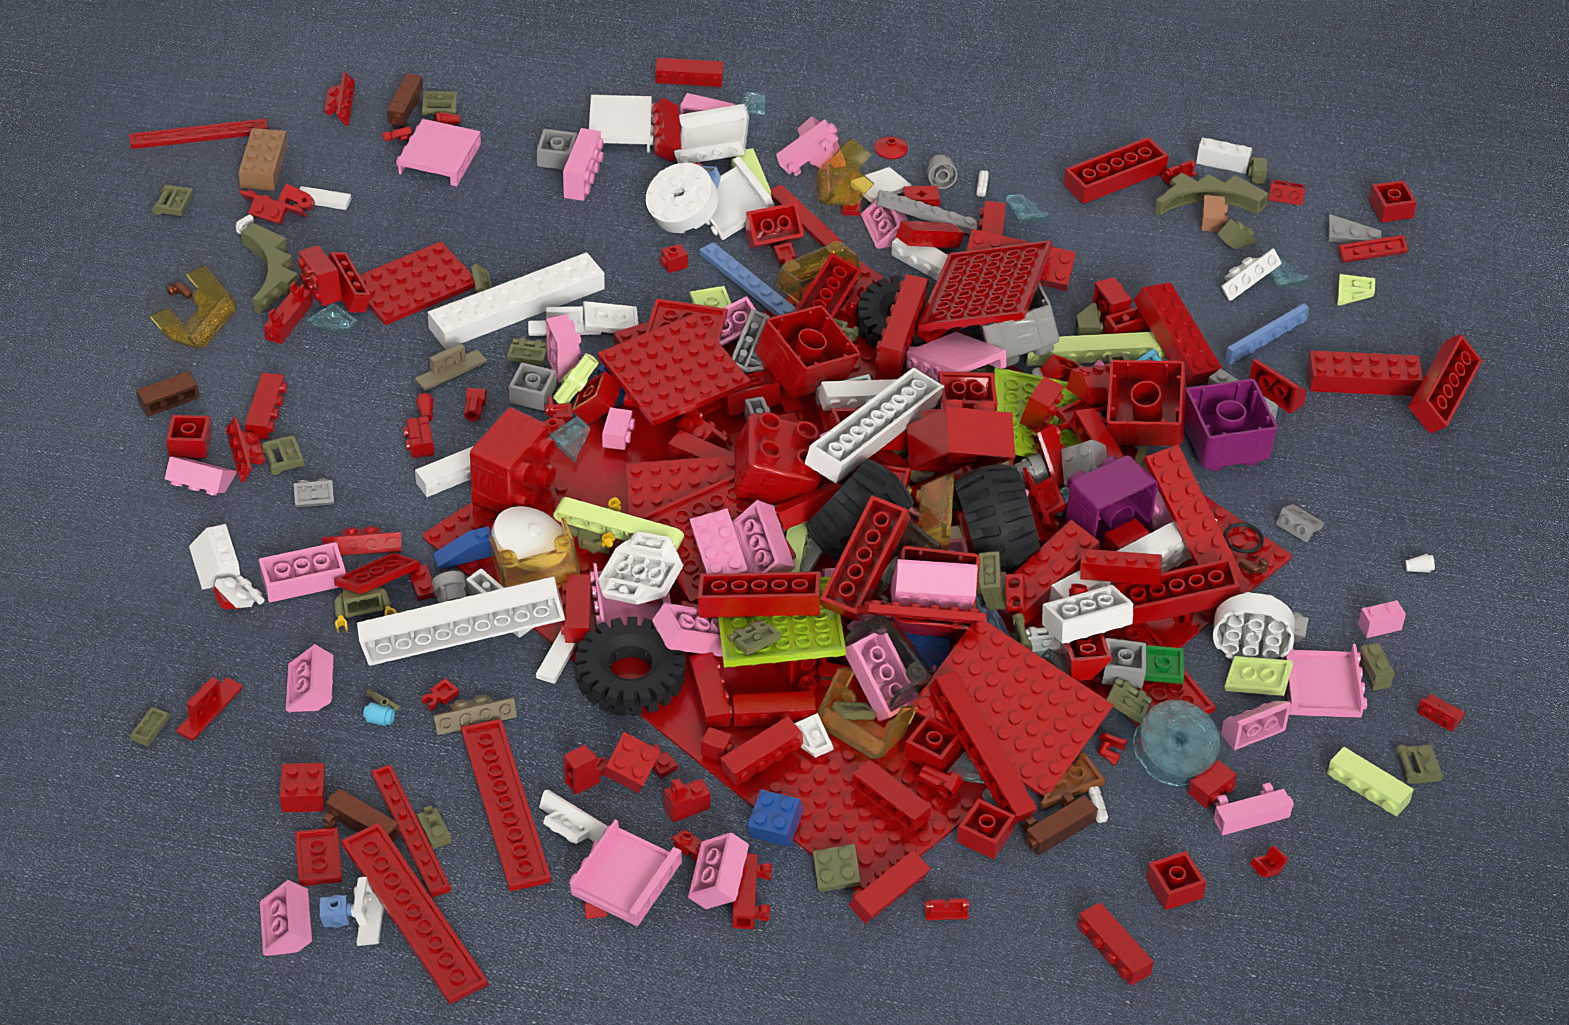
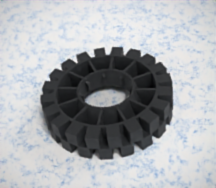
M900 275L891 276L890 283L886 278L877 280V285L874 283L870 284L867 287V291H863L860 296L856 323L860 336L866 338L865 342L870 347L877 345L878 341H882V330L887 328L885 327L887 317L890 316L892 304L895 305L896 293L900 292ZM927 280L924 309L936 284L933 283L929 286V280ZM918 326L910 347L921 346L927 343L916 335ZM954 327L948 330L946 333H944L941 337L953 333Z
M621 617L611 619V628L605 622L596 625V632L589 630L584 635L585 641L581 640L577 647L575 665L576 681L579 683V690L582 695L587 694V700L591 704L595 705L599 702V709L609 712L612 706H615V714L625 716L626 709L631 708L632 716L642 715V707L645 706L648 713H652L658 710V702L663 707L671 703L672 696L677 697L681 691V685L683 686L684 651L668 649L657 628H654V623L651 619L644 618L640 626L638 625V617H627V625H623ZM633 657L647 662L650 665V671L640 678L625 679L615 675L611 671V666L620 659Z

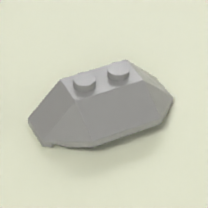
M751 309L731 357L744 372L765 370L762 366V360L756 354L755 349L769 316L754 309Z

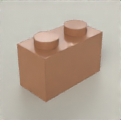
M1204 195L1201 230L1219 232L1226 225L1228 204H1225V197Z

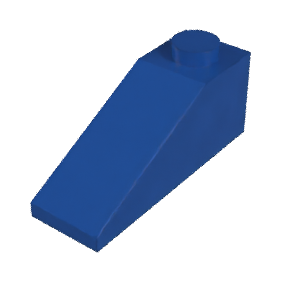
M487 526L465 533L434 552L433 557L438 569H443L495 556V545L490 528Z

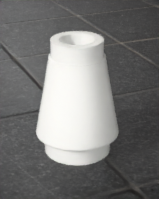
M1424 554L1405 560L1406 571L1430 573L1431 570H1435L1433 555Z

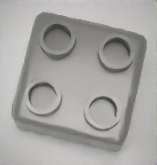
M1040 281L1025 319L1021 321H1005L1003 323H987L982 326L977 325L983 342L1006 350L1007 366L1017 363L1019 355L1032 351L1035 355L1048 354L1053 351L1054 344L1059 342V333L1051 303Z

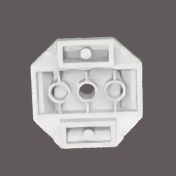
M638 531L632 535L631 539L623 542L615 549L598 578L601 592L607 599L637 605L641 603L656 605L661 598L666 597L683 567V563L670 537Z

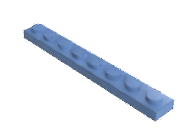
M714 242L699 249L700 255L775 316L795 311L796 308Z

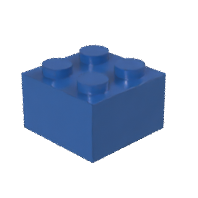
M760 790L747 824L750 837L790 847L803 814L801 800Z

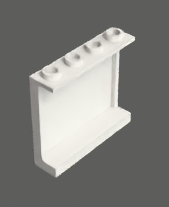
M591 95L589 129L601 131V138L604 139V143L647 144V152L650 153V146H653L654 126L651 125L653 124V114L651 113H653L652 107L654 105L652 103V96Z
M745 104L692 112L679 116L682 126V149L674 151L678 163H695L745 155L749 115Z
M739 156L733 159L736 167L721 176L717 189L718 205L714 214L706 222L707 226L711 225L710 229L715 236L718 235L721 240L726 239L746 226L747 211L775 206L771 196Z

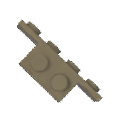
M460 343L429 357L430 371L416 377L415 381L426 391L487 363V359L478 350L465 355V347Z
M478 695L471 700H457L454 704H449V712L433 715L437 735L459 731L464 726L517 717L513 697L493 701L489 695Z

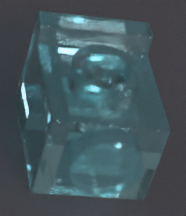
M745 93L744 99H741V104H745L748 114H761V116H765V93Z

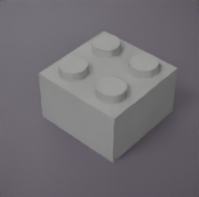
M544 129L537 148V166L564 170L578 137L577 133Z
M521 362L509 385V403L545 411V404L549 403L548 397H552L557 387L556 370Z
M1090 440L1061 449L1064 485L1067 486L1069 478L1077 471L1083 470L1088 473L1099 468L1102 461L1107 458L1106 445L1096 440Z
M1106 638L1112 661L1102 669V684L1114 685L1113 683L1118 677L1123 681L1127 680L1130 682V685L1134 688L1142 689L1146 674V643Z

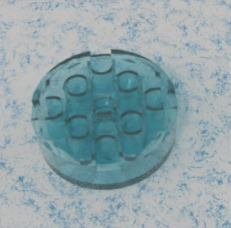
M1169 700L1154 706L1141 720L1134 734V751L1137 759L1141 761L1142 765L1146 768L1145 771L1151 777L1168 785L1183 786L1190 784L1193 778L1206 772L1214 764L1220 750L1219 733L1213 720L1198 706L1181 700Z

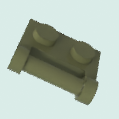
M423 91L422 116L439 113V111L456 114L457 92Z
M164 185L161 190L162 194L157 203L152 207V212L156 215L165 213L182 216L193 196V189ZM168 196H170L167 204L164 205L166 199L168 198Z
M294 435L267 441L261 445L263 452L267 455L271 465L270 471L273 475H279L282 471L305 466ZM274 449H278L282 462L277 463L273 453Z
M1017 613L1012 616L1015 626L1014 632H1011V638L1032 651V642L1028 639L1024 626V616L1021 613Z
M1431 744L1409 747L1399 745L1396 747V754L1401 758L1406 772L1405 778L1407 783L1417 784L1442 781L1443 775ZM1409 756H1412L1418 773L1414 772Z

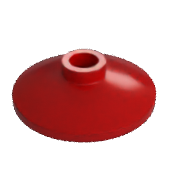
M886 136L875 142L874 150L883 158L898 159L906 155L908 145L901 138Z

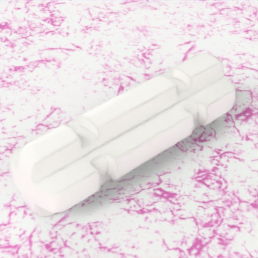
M981 170L979 173L976 193L978 197L986 195L989 175L987 170Z
M1091 786L1088 794L1090 799H1092L1090 801L1098 808L1096 820L1098 823H1105L1108 814L1105 810L1102 795H1100V788L1098 786Z

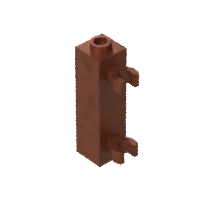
M406 73L387 109L388 123L393 124L394 129L398 125L402 126V128L407 127V120L414 106L418 105L419 97L423 91L422 76Z
M338 789L327 798V814L323 818L326 821L324 824L326 828L335 827L339 821L352 830L360 832L374 824L380 823L393 843L400 836L398 822L343 790Z
M1065 793L1062 795L1064 801L1061 802L1063 808L1038 823L1032 815L1023 818L1026 822L1022 827L1026 831L1025 843L1027 847L1039 856L1096 822L1098 808L1085 795L1075 800L1071 793Z

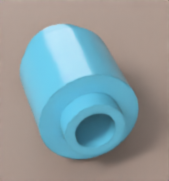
M370 702L364 708L363 717L366 718L368 723L382 726L392 725L395 709H391L387 705L383 706Z

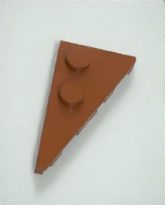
M1085 752L1081 753L1078 761L1070 766L1068 772L1063 775L1051 793L1048 792L1044 796L1043 801L1040 803L1042 810L1064 801L1062 795L1067 792L1075 797L1088 792L1091 786L1100 787L1104 785L1105 779Z

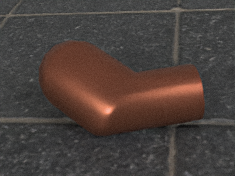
M183 282L171 283L166 288L169 295L181 293L186 299L191 298L193 292Z
M1242 558L1239 563V567L1251 573L1265 572L1268 570L1269 561L1264 558L1260 559L1259 563H1252Z

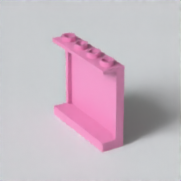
M422 119L420 124L416 126L414 134L410 136L407 146H404L403 153L397 158L396 165L398 166L399 174H402L405 167L449 176L451 185L458 186L481 146L480 131Z
M958 332L951 333L907 351L908 369L915 368L937 380L939 371L969 372L986 364L999 369L1007 367L1005 349Z
M593 564L594 572H590L591 584H595V586H592V596L597 598V601H594V611L599 613V615H596V625L605 622L611 628V619L621 617L623 625H627V617H638V625L641 626L644 618L653 620L664 603L671 604L669 592L656 605L647 603L637 605L605 598L598 581L602 571L597 572V564Z
M1353 644L1351 652L1294 650L1292 647L1291 651L1282 658V660H1292L1293 668L1286 688L1287 701L1291 703L1289 715L1362 717L1363 709L1366 710L1367 698L1363 696L1365 683L1361 682L1363 669L1359 667L1361 656L1360 652H1357L1356 644Z
M615 819L611 826L606 827L602 839L594 844L589 857L584 858L577 874L574 873L569 882L571 894L638 927L681 865V850L673 847L671 852L620 829L618 820Z

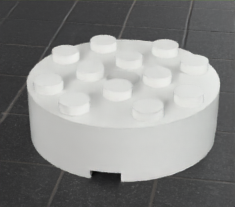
M678 163L660 171L652 180L646 193V205L656 223L662 229L672 233H685L686 230L701 227L711 218L717 208L719 197L717 196V188L704 168L693 163Z
M1246 592L1225 600L1217 608L1214 618L1213 641L1217 649H1221L1226 653L1225 656L1233 660L1234 656L1268 659L1283 658L1291 651L1294 644L1295 618L1290 608L1274 596Z

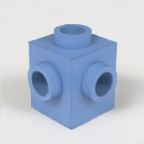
M346 895L320 898V919L323 927L339 928L344 925H350L352 903L348 902Z

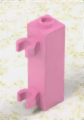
M824 119L778 152L776 156L779 165L788 174L794 172V175L797 176L801 173L799 167L821 151L827 149L829 153L834 150L832 144L838 140L837 129L834 124H829Z
M1270 782L1262 784L1264 790L1260 791L1261 795L1233 803L1228 802L1225 794L1217 796L1219 802L1215 803L1216 810L1213 820L1222 836L1289 818L1293 808L1292 798L1287 795L1284 789L1274 791Z

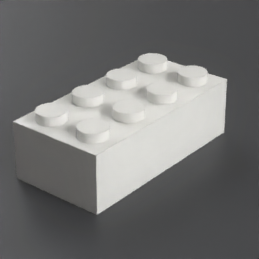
M1113 585L1043 604L1042 625L1062 644L1080 638H1087L1098 633H1105L1112 629L1122 628L1132 624L1133 603Z

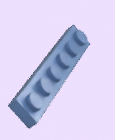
M1302 304L1227 347L1225 361L1229 364L1239 361L1242 357L1253 353L1259 347L1265 346L1271 340L1280 337L1287 331H1291L1297 325L1303 324L1308 318L1309 307Z

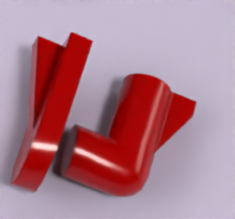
M1101 733L1099 739L1102 744L1098 754L1106 758L1112 766H1116L1121 754L1111 751L1109 748L1112 746L1124 751L1127 739H1120L1107 733Z

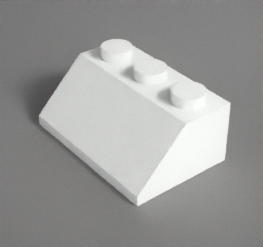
M1202 138L1196 164L1246 174L1253 150L1243 145Z
M226 524L206 528L189 546L202 590L214 587L216 579L231 577L236 580L240 576L239 564Z

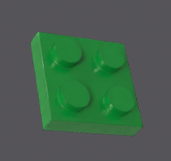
M1146 645V674L1144 681L1183 684L1184 649Z

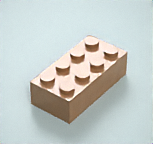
M252 128L239 169L240 188L275 191L288 148L286 131Z

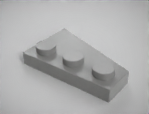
M1329 214L1328 242L1348 244L1382 238L1381 230Z

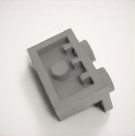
M322 478L316 482L301 480L298 483H294L295 507L334 504L332 480Z
M1292 504L1282 508L1276 524L1301 540L1308 542L1313 532L1322 529L1324 522Z

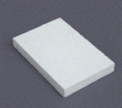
M890 167L861 176L850 182V186L871 203L877 200L879 189L897 195L903 192V186H911L909 182Z
M583 302L585 331L615 333L638 325L637 307Z

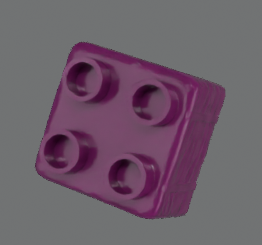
M1254 379L1187 388L1184 428L1204 468L1217 471L1222 469L1223 466L1237 464L1252 466L1257 464L1258 461L1270 458L1278 426Z
M1127 455L1119 459L1115 456H1110L1102 461L1099 468L1088 473L1080 470L1069 478L1067 482V487L1070 489L1067 508L1063 510L1066 516L1065 525L1070 520L1074 521L1100 542L1101 550H1103L1105 534L1109 530H1114L1135 518L1150 532L1158 481L1131 456Z

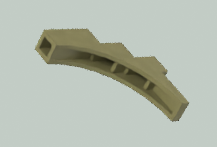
M1180 173L1171 180V187L1167 192L1156 199L1155 214L1161 216L1167 211L1182 205L1202 203L1204 195L1225 197V204L1258 214L1266 207L1269 193L1236 175L1224 183L1210 174L1196 181Z
M252 222L241 231L243 246L258 255L268 270L265 283L261 290L253 297L254 312L261 314L276 299H279L282 294L288 296L293 282H296V286L299 287L298 273L292 271V255L286 253V238Z

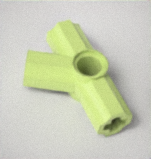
M585 353L575 368H571L560 380L562 385L553 395V398L559 404L569 403L577 391L580 392L588 381V377L599 364L595 357Z

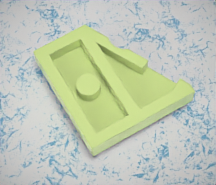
M1340 274L1337 305H1344L1374 296L1375 278Z

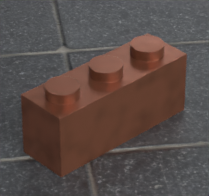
M188 371L136 390L138 404L147 417L199 398L198 385Z

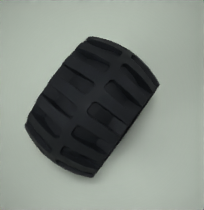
M866 459L841 484L842 487L805 524L816 545L823 553L837 563L871 495L908 510L914 504L903 482L889 469L869 459Z
M996 464L979 467L964 474L953 483L958 511L964 512L975 554L999 551L1001 570H1006L1025 563L1040 549L1030 503L1016 466Z

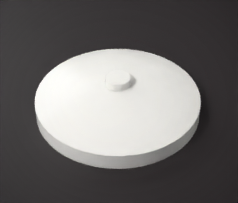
M520 506L508 508L498 515L492 527V539L500 554L512 564L526 570L542 572L554 569L563 561L568 550V540L561 526L552 517L534 508Z

